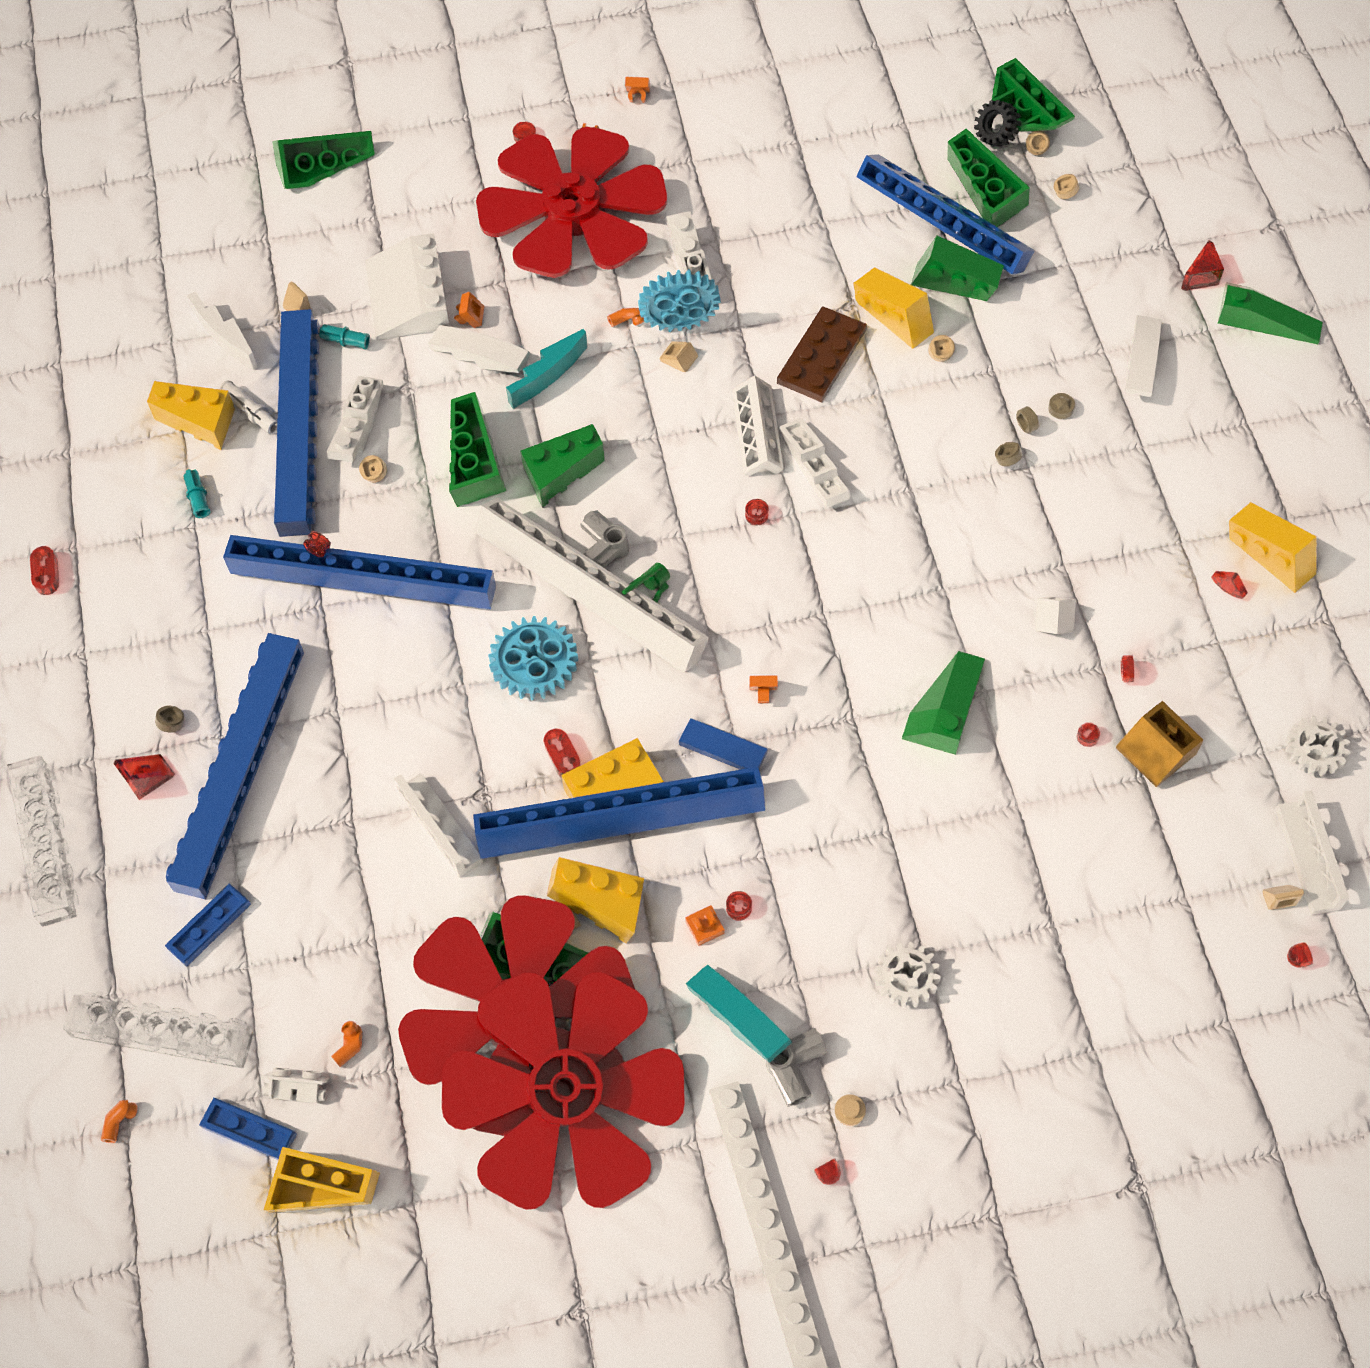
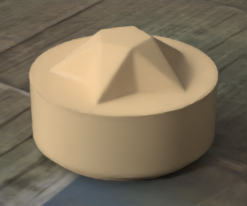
M1065 174L1057 178L1054 183L1056 195L1061 199H1069L1075 196L1079 191L1077 178L1072 174Z
M946 335L934 337L928 347L929 355L935 361H947L955 351L953 340Z
M370 455L361 461L359 471L365 480L376 483L386 476L387 465L378 456Z

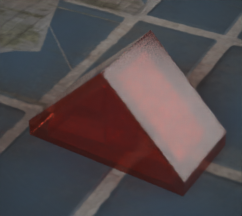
M1207 241L1185 273L1181 286L1182 290L1188 291L1219 285L1224 267L1212 241Z
M161 754L116 759L113 763L138 800L172 779L175 775Z

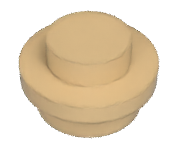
M1043 131L1030 133L1026 138V149L1032 155L1045 153L1050 145L1048 135Z
M844 1095L835 1104V1116L843 1125H858L865 1117V1104L855 1095Z

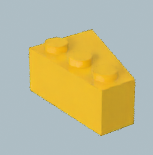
M875 267L853 283L857 303L912 349L934 333L926 292Z
M154 381L147 399L148 406L156 421L180 432L182 430L188 432L194 438L200 441L203 439L212 443L215 448L222 449L235 411L228 390Z
M1252 502L1247 504L1229 520L1230 540L1294 593L1316 575L1317 536Z
M638 738L561 775L564 791L568 798L664 782Z
M559 857L551 871L547 896L554 901L565 904L574 913L584 915L594 921V925L601 929H607L617 935L619 940L627 944L635 933L644 878Z
M282 1147L264 1211L275 1213L371 1204L380 1172Z

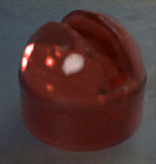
M1092 722L1082 724L1076 734L1077 741L1085 747L1096 745L1100 738L1099 727ZM1091 730L1092 732L1086 738L1084 734Z
M1305 942L1295 944L1289 948L1287 959L1292 966L1303 968L1313 964L1311 951Z
M836 1158L814 1169L817 1178L826 1185L835 1184L841 1176V1169Z

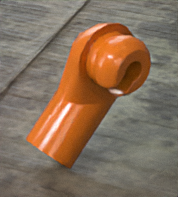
M623 308L607 316L611 327L617 326L629 319H632L635 326L644 322V317L640 316L639 308Z
M347 1021L343 1024L341 1032L344 1033L343 1046L331 1055L339 1067H342L362 1048L363 1032L361 1027L354 1021Z
M121 1100L106 1114L101 1135L102 1142L116 1143L120 1122L124 1118L132 1119L136 1116L138 1109L136 1103Z

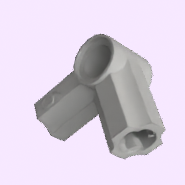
M598 510L589 511L584 516L583 521L580 523L581 528L597 542L583 555L605 568L614 559L623 558L629 553L630 548L626 530L622 526L613 524Z
M816 1028L790 1039L792 1043L780 1053V1055L787 1058L788 1061L782 1065L775 1064L773 1061L770 1063L766 1061L765 1063L766 1069L772 1075L787 1107L801 1104L812 1096L798 1066L827 1053L824 1041Z

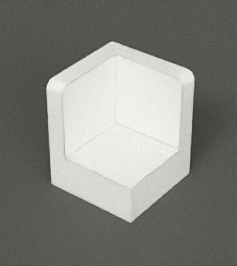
M1055 596L1037 598L1035 630L1054 634L1073 632L1076 599Z

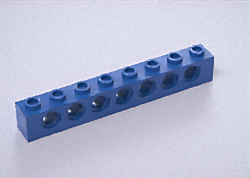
M880 154L865 156L856 175L858 179L978 254L1004 265L1003 269L1010 274H1018L1025 271L1035 252L1034 249Z

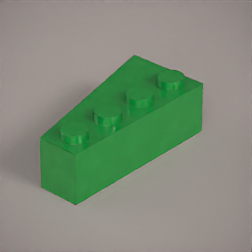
M967 128L947 141V160L983 219L999 227L1029 205L1030 187Z
M476 392L451 399V462L449 463L451 483H449V492L456 507L505 492L506 487L484 411Z

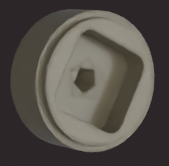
M1057 393L1050 398L1048 411L1057 419H1067L1074 412L1075 401L1066 393Z
M1025 406L1017 411L1016 419L1018 425L1025 433L1029 434L1039 428L1038 416L1032 408Z
M1006 442L995 451L996 460L1001 466L1014 465L1023 456L1020 445L1016 442Z
M167 705L157 710L155 725L161 731L173 733L183 727L184 713L180 708Z

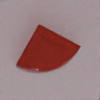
M1215 571L1211 576L1214 583L1221 590L1233 597L1243 599L1248 593L1237 572Z

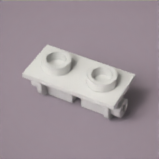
M276 1067L273 1068L272 1072L262 1075V1079H269V1083L264 1084L263 1095H268L269 1099L292 1100L293 1089H297L296 1101L318 1104L319 1101H325L327 1091L325 1088H322V1084L330 1081V1077H321L320 1071L305 1070L302 1075L291 1074V1069Z

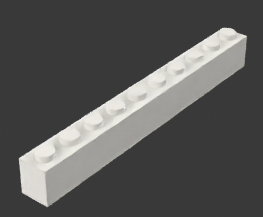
M499 498L481 505L473 532L481 536L486 542L493 544L502 550L504 554L514 558L523 564L525 568L532 570L544 578L546 582L563 591L568 597L575 599L589 611L596 613L610 625L617 627L631 639L638 641L650 649L652 653L671 663L674 668L685 673L699 663L708 641V636L637 589L624 595L622 591L629 584Z

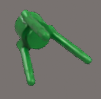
M656 562L640 577L629 583V586L622 593L626 595L644 583L650 590L658 589L652 599L658 603L662 594L669 588L666 582L671 577L670 573L663 564Z

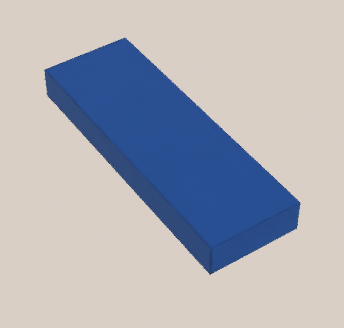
M690 718L679 739L680 746L740 770L752 767H759L760 769L768 750L765 747Z
M229 883L164 946L187 967L251 905L250 901Z
M214 1097L199 1124L202 1129L276 1160H279L282 1147L290 1149L297 1136V1133L289 1128Z

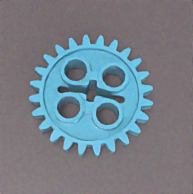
M689 269L685 274H681V271L677 270L676 275H672L668 271L665 278L658 275L657 282L649 280V286H643V292L639 293L638 306L640 316L644 317L645 323L650 322L652 328L658 325L660 331L665 327H668L669 332L674 328L682 331L683 327L691 330V325L693 324L700 327L701 320L708 322V316H715V310L719 309V303H721L718 285H715V280H709L707 274L701 277L700 271L691 275Z
M533 616L529 623L522 617L521 625L511 621V630L502 627L504 636L495 635L497 644H490L492 653L488 654L490 671L493 673L494 681H500L499 684L502 690L508 687L509 695L511 696L518 691L520 699H523L526 693L530 694L531 700H534L536 693H540L541 697L545 699L546 691L549 690L553 695H556V686L564 689V679L572 681L571 672L577 671L575 663L578 662L577 645L573 643V635L567 634L565 626L558 629L556 620L548 625L547 617H544L540 623L537 622L536 616ZM526 640H534L531 643H524ZM551 651H556V652H557V653L554 654V655H548V654H547L548 652H551ZM514 660L520 661L517 664H509L511 661ZM536 672L543 673L540 676H532Z

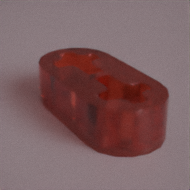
M37 547L30 554L31 582L39 594L50 595L57 591L59 587L58 559L50 547ZM47 556L45 558V566H42L41 561H43V557ZM47 575L49 580L46 581L45 585H42L44 583V576Z
M555 728L546 732L543 739L545 751L561 778V775L581 766L580 758L564 730ZM553 739L561 741L562 750L558 751L556 745L552 744ZM565 757L573 765V768L570 770L564 767L563 758Z

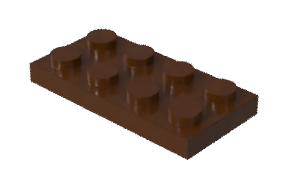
M822 306L777 376V384L822 403L867 331V324Z

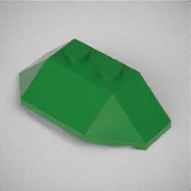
M1017 58L997 67L991 100L1010 103L1013 107L1017 108L1018 111L1016 113H1019L1021 117L1017 121L1021 122V126L1016 128L1020 132L1055 130L1075 119V115Z

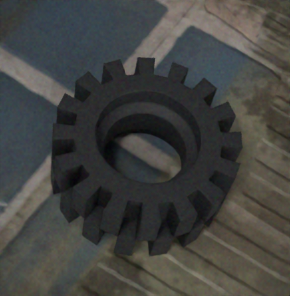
M991 100L989 104H983L984 110L979 109L977 113L980 114V117H975L974 120L978 122V125H974V129L979 130L975 133L977 137H980L979 140L998 147L1008 145V140L1014 141L1015 137L1013 134H1018L1020 131L1016 127L1021 126V122L1017 121V119L1021 118L1020 114L1016 113L1018 111L1017 108L1013 107L1010 103L1000 100ZM998 114H1001L1003 117L1002 127L998 132L994 133L992 130L993 120Z

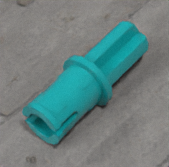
M324 324L319 330V337L321 339L340 343L343 347L350 345L366 350L370 343V335L368 333L353 331L346 326L339 328Z
M188 469L183 475L187 487L186 497L191 502L193 515L196 518H205L211 512L206 499L207 490L202 486L199 472L196 469Z

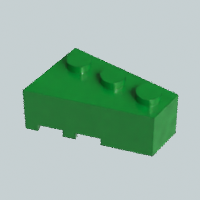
M936 235L917 262L911 285L988 301L998 288L1004 265Z
M593 424L520 450L523 469L542 508L557 493L560 492L562 494L566 491L567 486L577 478L582 479L605 461L603 442Z

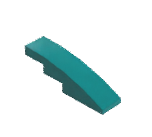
M584 328L540 350L541 360L523 368L524 378L506 387L508 403L513 409L532 399L553 384L578 360L588 348Z
M708 964L685 983L689 991L703 1001L712 1014L729 1026L733 1035L770 1063L792 1043L790 1038L754 1003Z

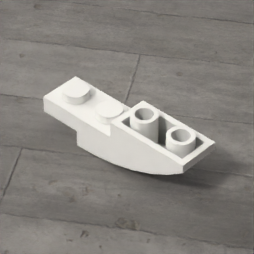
M691 212L666 216V222L672 239V249L681 274H685L688 269L691 271V275L700 271L701 277L707 274L709 280H712L704 251L700 247Z
M364 376L357 377L342 408L343 418L327 449L328 459L353 463L357 453L363 452L378 409L383 379Z

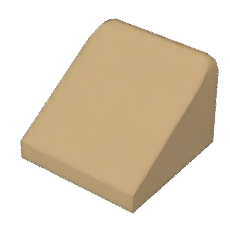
M291 281L286 290L283 308L286 311L311 309L307 295Z
M672 341L659 359L661 362L679 371L687 372L697 359L698 354L691 342Z
M1293 885L1267 888L1262 891L1268 910L1296 906L1304 895L1303 889Z

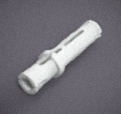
M226 380L220 385L219 389L229 391L232 402L248 415L249 421L253 424H258L269 435L277 433V420L268 413L265 406L257 404L231 380Z

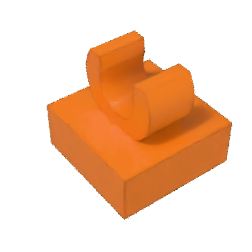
M625 77V88L630 102H633L634 94L640 93L641 101L645 103L646 93H650L651 83L649 78Z
M471 292L464 293L461 296V302L456 306L459 315L454 316V319L459 324L468 322L473 328L482 326L485 306Z
M778 675L749 676V690H758V703H769V690H777Z
M712 905L685 917V922L698 946L725 934V930Z

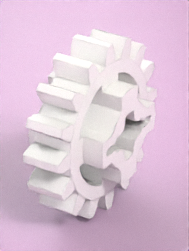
M1311 716L1309 722L1302 718L1298 725L1294 724L1289 731L1290 733L1285 739V742L1288 743L1285 752L1293 753L1289 761H1298L1300 763L1297 768L1299 771L1306 767L1308 768V775L1311 776L1314 771H1318L1320 777H1324L1327 770L1333 775L1338 768L1343 767L1351 752L1347 749L1350 740L1343 739L1346 733L1345 730H1336L1337 722L1329 725L1327 724V717L1318 722L1315 716ZM1301 736H1302L1301 742H1302L1303 746H1300V737H1301Z
M898 942L896 951L887 947L886 956H879L878 963L880 965L875 967L874 972L879 977L876 978L875 984L876 986H883L881 996L891 995V1004L895 1003L898 999L901 1000V1007L905 1008L907 1002L911 1001L915 1008L918 1007L920 998L927 1003L930 997L928 993H936L937 986L935 984L939 983L941 976L935 973L939 971L940 966L938 963L931 964L934 958L933 953L923 954L925 946L922 945L916 950L914 949L913 942H909L908 948H903L901 942ZM896 960L897 966L887 972L889 966ZM903 971H907V974L912 975V978H908L906 974H902ZM924 978H927L925 985L918 989V982L924 981Z

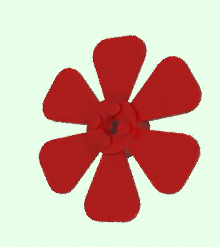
M582 127L576 130L571 139V172L562 173L550 140L543 135L532 134L502 151L497 159L498 168L504 175L540 189L543 192L536 193L503 187L483 189L476 197L479 225L485 235L501 237L545 216V221L513 248L512 256L515 265L525 271L552 278L562 277L567 274L572 266V236H581L583 234L595 264L602 269H616L646 249L648 244L647 233L643 228L601 211V208L645 215L660 213L667 205V192L663 174L656 166L644 164L597 185V182L628 155L629 143L624 136L596 127Z
M517 895L510 898L501 910V926L511 978L503 981L473 923L464 917L448 918L418 948L413 960L414 972L426 984L480 1002L482 997L489 991L519 974L532 972L544 978L575 927L574 915L565 904L557 901L526 895ZM610 946L597 947L549 987L554 1020L555 1018H572L578 983L585 975L591 972L609 974L635 989L621 952ZM417 1009L407 1013L400 1021L398 1034L411 1075L420 1084L429 1086L442 1082L443 1065L449 1056L463 1050L476 1053L489 1041L496 1047L489 1059L530 1074V1068L526 1060L482 1026L477 1015L478 1011ZM556 1027L559 1050L568 1049L570 1031ZM614 1048L599 1060L596 1066L600 1072L624 1063V1059L618 1049ZM563 1079L556 1084L557 1092L560 1095H571L573 1087L568 1080ZM528 1104L472 1129L478 1132L505 1136L530 1116L533 1111Z
M532 972L519 974L482 997L477 1013L482 1026L534 1067L531 1073L527 1074L477 1053L465 1050L453 1053L443 1065L441 1109L443 1118L454 1129H472L528 1104L533 1111L530 1116L487 1150L479 1159L477 1177L481 1185L516 1207L525 1210L536 1209L542 1206L549 1198L552 1188L560 1127H568L577 1188L581 1199L587 1205L593 1208L610 1206L641 1187L648 1180L651 1173V1162L648 1154L594 1111L598 1104H602L660 1127L672 1125L683 1114L685 1105L684 1068L682 1060L672 1050L666 1048L654 1049L603 1072H600L596 1066L599 1060L645 1022L648 1014V1005L644 996L637 990L603 972H591L585 975L578 983L575 993L568 1049L560 1050L550 989L542 976ZM564 1079L572 1084L573 1091L571 1095L562 1096L557 1092L556 1084L558 1081Z

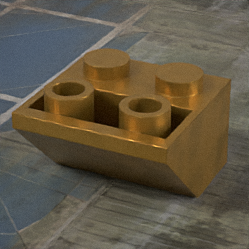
M1162 700L1139 719L1117 744L1116 749L1157 787L1197 755L1203 739Z

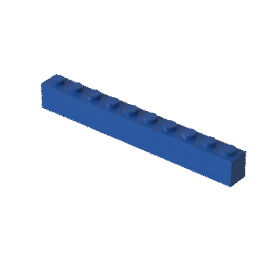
M311 309L281 311L274 524L279 537L311 535V524H315L316 521L315 511L312 508V502H316L315 487L312 486V480H316L317 477L316 467L313 464V459L317 458L316 444L313 443V437H317V424L314 422V416H318L317 402L314 401V396L318 395V383L315 380V375L319 374V365L315 355L319 354V343L316 335L319 334L320 326L318 319H314Z
M230 535L223 555L230 574L489 610H491L496 590L493 570L238 535Z
M268 633L265 641L259 645L258 658L255 665L250 667L246 688L242 689L239 694V705L236 712L232 713L229 718V729L226 736L219 742L218 756L215 762L210 764L205 787H202L198 793L197 807L188 817L187 831L184 838H181L177 844L176 858L173 864L171 863L167 868L166 882L173 892L205 900L207 898L303 658L304 650L299 639Z
M752 767L473 814L475 836L480 859L761 812L765 811L764 786L759 767Z

